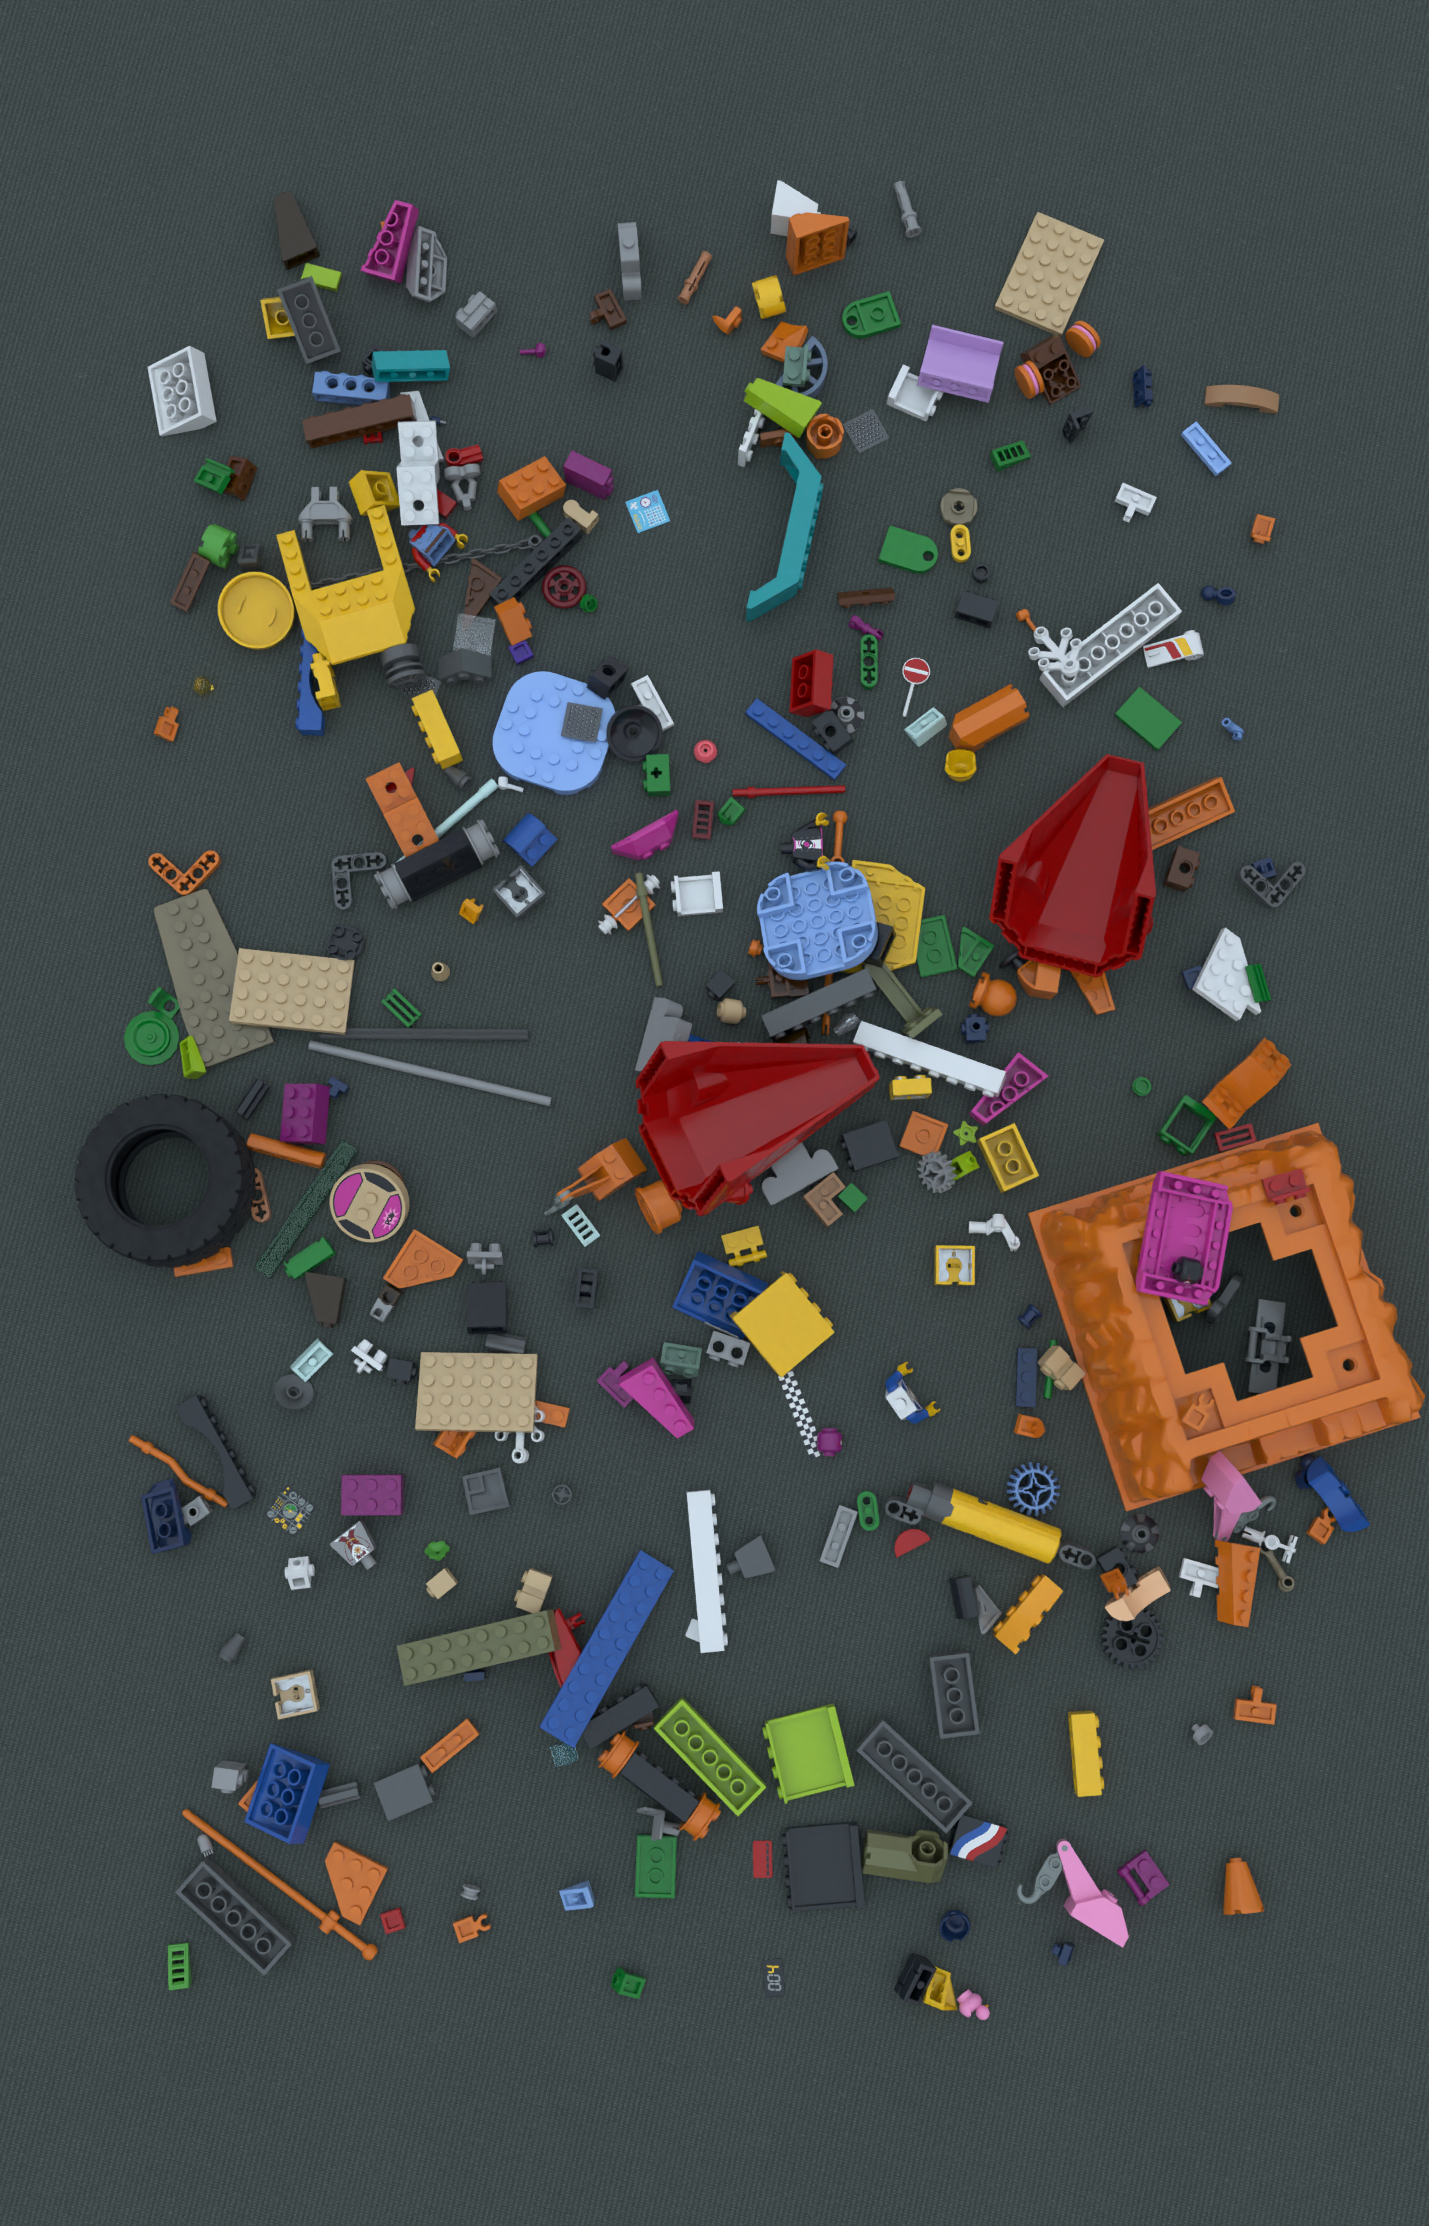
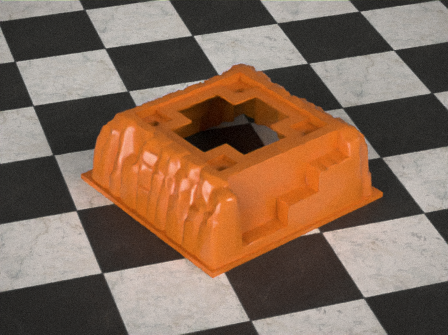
M1319 1123L1163 1171L1226 1185L1228 1187V1190H1226L1228 1198L1233 1206L1229 1232L1260 1222L1273 1261L1309 1249L1312 1251L1337 1326L1299 1338L1312 1378L1246 1399L1236 1400L1224 1362L1185 1374L1160 1296L1137 1292L1135 1281L1139 1264L1138 1257L1141 1253L1152 1185L1157 1173L1027 1214L1076 1364L1086 1373L1081 1379L1125 1511L1205 1487L1206 1485L1201 1480L1210 1458L1218 1451H1221L1242 1475L1421 1418L1418 1411L1422 1407L1425 1394L1411 1375L1412 1363L1401 1348V1345L1394 1341L1393 1337L1394 1325L1398 1318L1397 1309L1394 1304L1383 1299L1385 1290L1383 1281L1370 1272L1361 1247L1363 1232L1351 1219L1355 1202V1195L1353 1193L1354 1181L1349 1175L1341 1172L1337 1146L1325 1138ZM1302 1168L1307 1188H1311L1310 1192H1306L1307 1197L1294 1200V1196L1286 1198L1287 1202L1275 1205L1274 1202L1268 1203L1261 1179ZM1292 1206L1297 1209L1296 1217L1292 1216L1290 1213V1208ZM1345 1360H1348L1350 1363V1368L1347 1371L1343 1368ZM1204 1393L1203 1403L1207 1404L1210 1399H1213L1214 1404L1206 1409L1210 1416L1201 1431L1197 1432L1180 1420L1191 1403L1197 1406L1198 1395Z

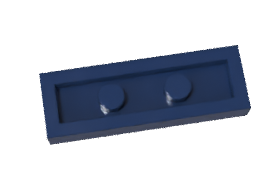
M1017 1348L1015 1406L1036 1407L1037 1349Z

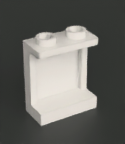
M903 365L888 395L887 405L927 422L929 416L933 417L937 408L935 403L937 400H941L944 392L917 386L919 377L909 373L910 367Z
M719 871L712 872V875L680 878L674 876V881H671V891L676 894V900L672 901L673 911H677L678 917L723 913Z

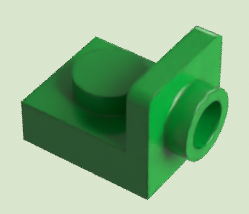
M618 1967L612 1977L611 1987L618 1994L639 1999L646 1979L643 1976L628 1973L623 1968Z

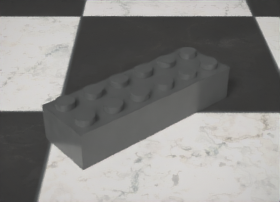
M866 968L762 1015L761 1018L770 1038L775 1037L777 1040L786 1036L785 1032L791 1029L795 1032L804 1028L803 1024L807 1022L813 1024L820 1021V1016L827 1014L829 1017L838 1013V1008L842 1006L849 1008L857 1003L856 1000L860 998L864 1001L873 997L876 987Z
M882 1717L877 1720L855 1746L858 1753L946 1834L973 1803L966 1794Z
M209 1856L200 1863L175 1892L264 1976L296 1939Z

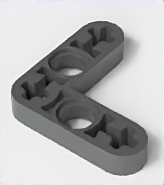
M374 852L343 855L333 859L334 901L339 910L349 911L353 906L351 874L384 870L388 864L384 854ZM380 857L383 861L380 863V866H377L376 863H370L371 867H369L367 858H370V861L373 862L377 861V858ZM357 859L365 861V865L362 868L355 867L354 864ZM348 860H351L352 869H350L349 865H345L340 870L336 865H339V861H342L343 864H349ZM340 879H345L348 882L347 886L343 889L337 886V882ZM341 893H344L345 899L349 901L344 907L339 903L342 901Z
M1301 862L1288 864L1273 884L1268 882L1250 865L1238 868L1236 876L1265 906L1273 908L1281 905L1305 874V866ZM1294 867H1297V868H1298V869L1296 870V871L1298 872V874H1293L1294 871H1295V870L1293 869ZM1248 870L1249 872L1247 873V875L1249 877L1244 878L1245 873L1243 871ZM1283 879L1288 883L1286 890H1283L1280 886ZM1258 881L1263 884L1261 892L1257 891L1255 887ZM1276 895V896L1274 897V901H1275V902H1272V903H1271V902H1270V901H1271V897H1270V896Z
M1235 1273L1219 1299L1214 1301L1207 1312L1206 1320L1215 1325L1244 1278Z

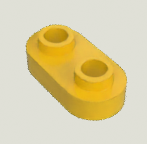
M958 524L952 528L950 533L951 554L956 562L963 563L969 559L971 554L970 535L966 526ZM960 534L962 538H957L956 535ZM958 552H963L964 555L959 556Z

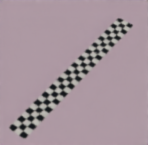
M791 1369L782 1378L780 1376L778 1378L808 1454L813 1459L823 1455V1452L817 1450V1432Z

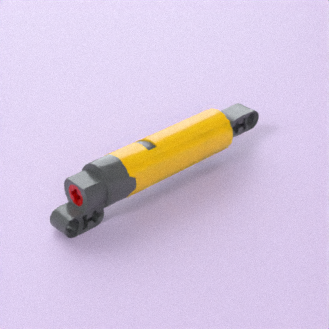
M913 1480L906 1499L893 1495L885 1500L887 1515L908 1524H917L921 1516L1047 1564L1052 1562L1056 1553L1059 1554L1064 1562L1082 1569H1091L1096 1562L1092 1550L1088 1547L1069 1540L1060 1542L1061 1529L988 1501L978 1499L975 1496L935 1481L931 1486ZM893 1502L899 1505L896 1510H891L888 1506ZM912 1510H915V1514H913L912 1517H910L909 1513H911ZM1070 1548L1071 1552L1064 1554L1063 1550L1067 1551ZM1083 1555L1091 1556L1089 1561H1081Z

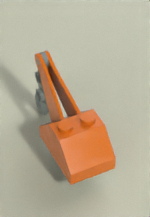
M624 1138L603 1149L580 1166L577 1171L581 1178L559 1191L555 1196L554 1206L545 1211L544 1214L550 1215L567 1206L572 1198L590 1192L600 1202L645 1173L647 1168L627 1138ZM582 1181L586 1183V1186L573 1192L570 1191Z

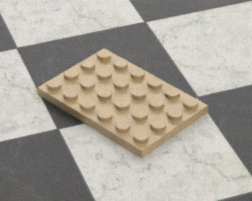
M1037 212L994 309L1061 337L1104 239Z
M239 948L229 1023L346 1035L355 961Z
M421 1352L416 1431L534 1433L538 1355Z

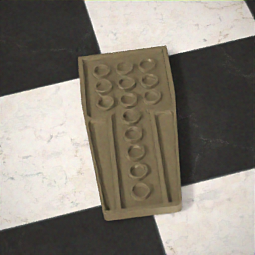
M202 889L156 906L154 914L180 1011L188 1034L193 1036L205 1069L275 1043L269 1027L229 1023L238 952L210 892L207 889Z

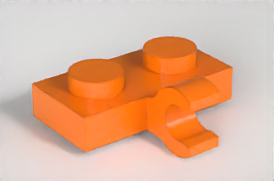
M1252 1685L1251 1700L1235 1698L1233 1718L1235 1720L1274 1725L1277 1705L1275 1703L1262 1702L1263 1689L1260 1686Z

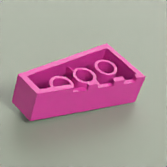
M398 200L394 201L384 222L385 225L382 231L378 233L377 241L373 249L370 250L368 259L360 271L373 277L398 284L402 283L419 213L418 208L412 204Z
M1018 1052L1003 1070L1007 1076L999 1097L993 1096L991 1098L983 1095L968 1115L984 1126L1045 1080L1048 1075Z
M654 1358L649 1359L620 1377L619 1385L676 1438L694 1429L695 1420Z

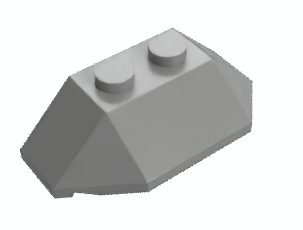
M418 226L407 258L406 288L413 297L431 302L445 293L447 256L437 239L436 232Z

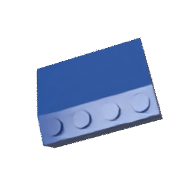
M698 1251L672 1308L704 1323L707 1322L743 1340L744 1333L730 1318V1315L735 1311L737 1313L767 1288L768 1283Z
M270 1743L244 1822L288 1844L304 1843L330 1764L316 1757Z

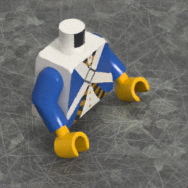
M908 1362L899 1365L897 1371L886 1380L885 1397L901 1420H908L910 1423L916 1424L929 1416H934L940 1411V1408L938 1410L934 1409L933 1405L936 1402L933 1401L923 1409L903 1380V1376L913 1371V1368L907 1370L906 1364Z

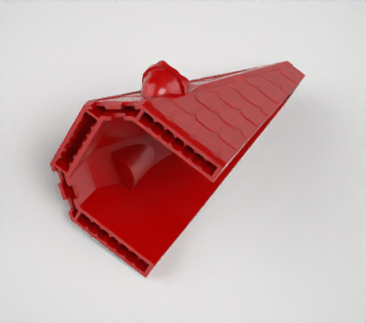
M1109 754L1105 755L1000 854L989 919L993 924L997 923L1002 929L1001 934L1005 939L1017 947V953L1021 958L1096 978L1102 976L1105 971L1110 969L1116 970L1125 966L1128 961L1133 959L1136 961L1142 958L1146 937L1151 932L1154 924L1152 910L1156 897L1147 787L1143 762Z
M660 1042L635 1080L636 1088H640L641 1098L637 1099L638 1114H642L643 1124L639 1125V1133L670 1198L673 1201L680 1200L682 1206L689 1210H697L696 1214L701 1217L709 1214L723 1202L735 1203L736 1205H743L748 1202L749 1195L753 1193V1187L748 1183L749 1181L767 1170L871 1090L880 1079V1076L863 1045Z

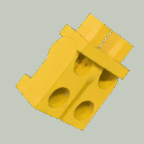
M321 653L313 654L314 663L310 664L320 687V691L315 692L317 701L323 711L341 707L336 682L333 678L335 677V672L330 662Z

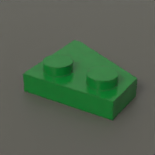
M963 926L957 968L974 978L994 948V945Z

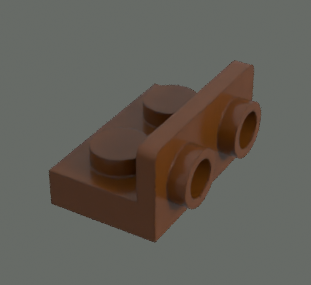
M230 456L226 466L235 472L229 476L230 481L223 494L235 495L244 501L257 467L247 458Z

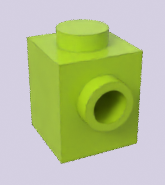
M971 1151L954 1158L950 1164L951 1167L956 1168L953 1170V1173L957 1175V1177L953 1178L954 1181L979 1168L976 1158L972 1155Z

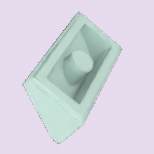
M933 707L904 730L912 741L920 747L945 728L947 723L945 717Z
M317 1338L290 1367L306 1382L333 1353Z

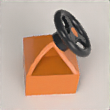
M1018 949L999 964L1000 969H1004L1010 964L1013 965L1012 967L1017 971L1016 974L1019 982L1028 996L1051 1000L1058 993L1061 968L1031 960L1027 961L1020 957L1017 953Z

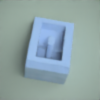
M589 1880L559 1891L565 1911L592 1908L594 1906L595 1898Z

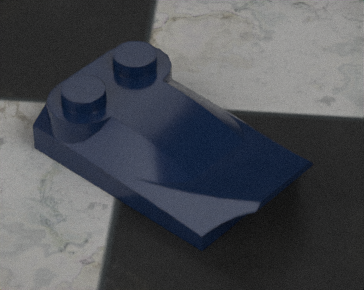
M173 1478L155 1483L147 1494L141 1496L151 1554L189 1545L192 1538L190 1530L184 1524L179 1496Z

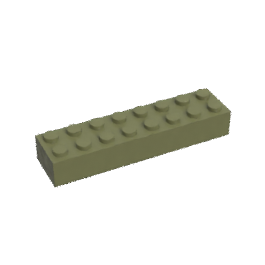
M553 1609L397 1646L404 1686L561 1649Z

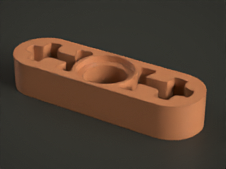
M255 1168V1174H258L255 1182L261 1185L256 1186L255 1190H261L263 1196L258 1201L252 1198L251 1212L255 1221L265 1223L271 1218V1209L262 1172ZM265 1203V1205H261L262 1210L266 1211L263 1219L257 1216L260 1213L259 1206L255 1207L254 1204Z

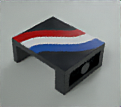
M964 1813L954 1825L948 1852L951 1855L996 1868L997 1864L1002 1861L1003 1851L1001 1849L1003 1843L1006 1844L1009 1832L1006 1831L1007 1828L1004 1824L1000 1823L999 1826L970 1817Z

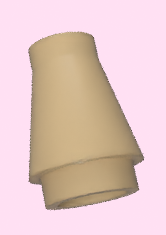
M436 962L432 966L431 975L436 981H445L450 975V969L446 964Z

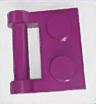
M1146 1850L1140 1852L1117 1870L1120 1877L1125 1879L1136 1895L1140 1906L1148 1903L1151 1898L1169 1886V1883ZM1134 1868L1148 1888L1145 1893H1143L1130 1874L1131 1869Z

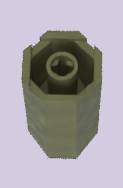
M867 1829L864 1838L865 1847L862 1852V1873L924 1883L940 1882L948 1859V1844L945 1841L942 1842L939 1839L940 1836L932 1831L919 1830L915 1836Z

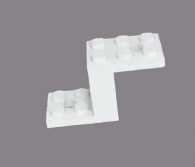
M436 421L398 422L401 462L396 468L401 525L439 524L436 484L440 479ZM415 436L423 438L424 443L422 446L414 444L413 438ZM421 500L424 503V508L422 510L415 509L414 501Z

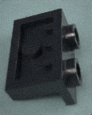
M1091 405L1069 414L1062 429L1065 439L1069 440V443H1073L1078 433L1086 428L1093 413Z

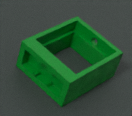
M1185 1094L1180 1098L1157 1135L1160 1136V1140L1163 1143L1175 1146L1178 1153L1189 1156L1194 1153L1217 1116ZM1182 1107L1205 1121L1189 1147L1166 1132Z

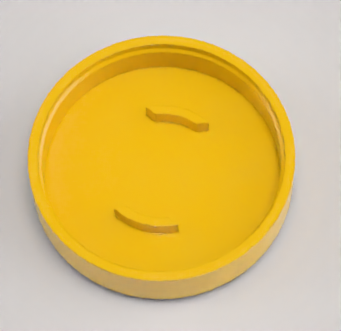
M247 572L233 578L222 590L218 600V617L226 634L236 643L249 649L264 650L278 645L288 636L295 620V606L289 591L278 579L262 572Z

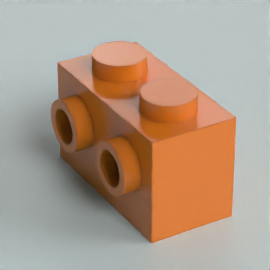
M513 597L494 606L506 637L512 646L532 637L529 630L532 626L529 619L524 618L523 614L526 611L521 602L518 603Z

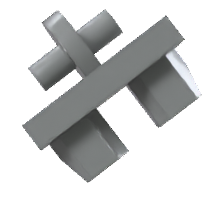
M472 1243L470 1251H467L468 1264H475V1269H482V1275L487 1274V1269H494V1265H503L500 1244H490L489 1252H482V1244Z

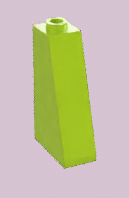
M757 378L753 384L750 382L744 391L746 393L744 402L798 438L806 430L822 404L819 400Z

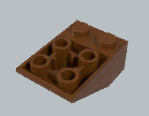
M1059 335L1050 336L1020 354L1024 364L1026 361H1032L1039 370L1044 383L1042 394L1049 405L1081 387Z

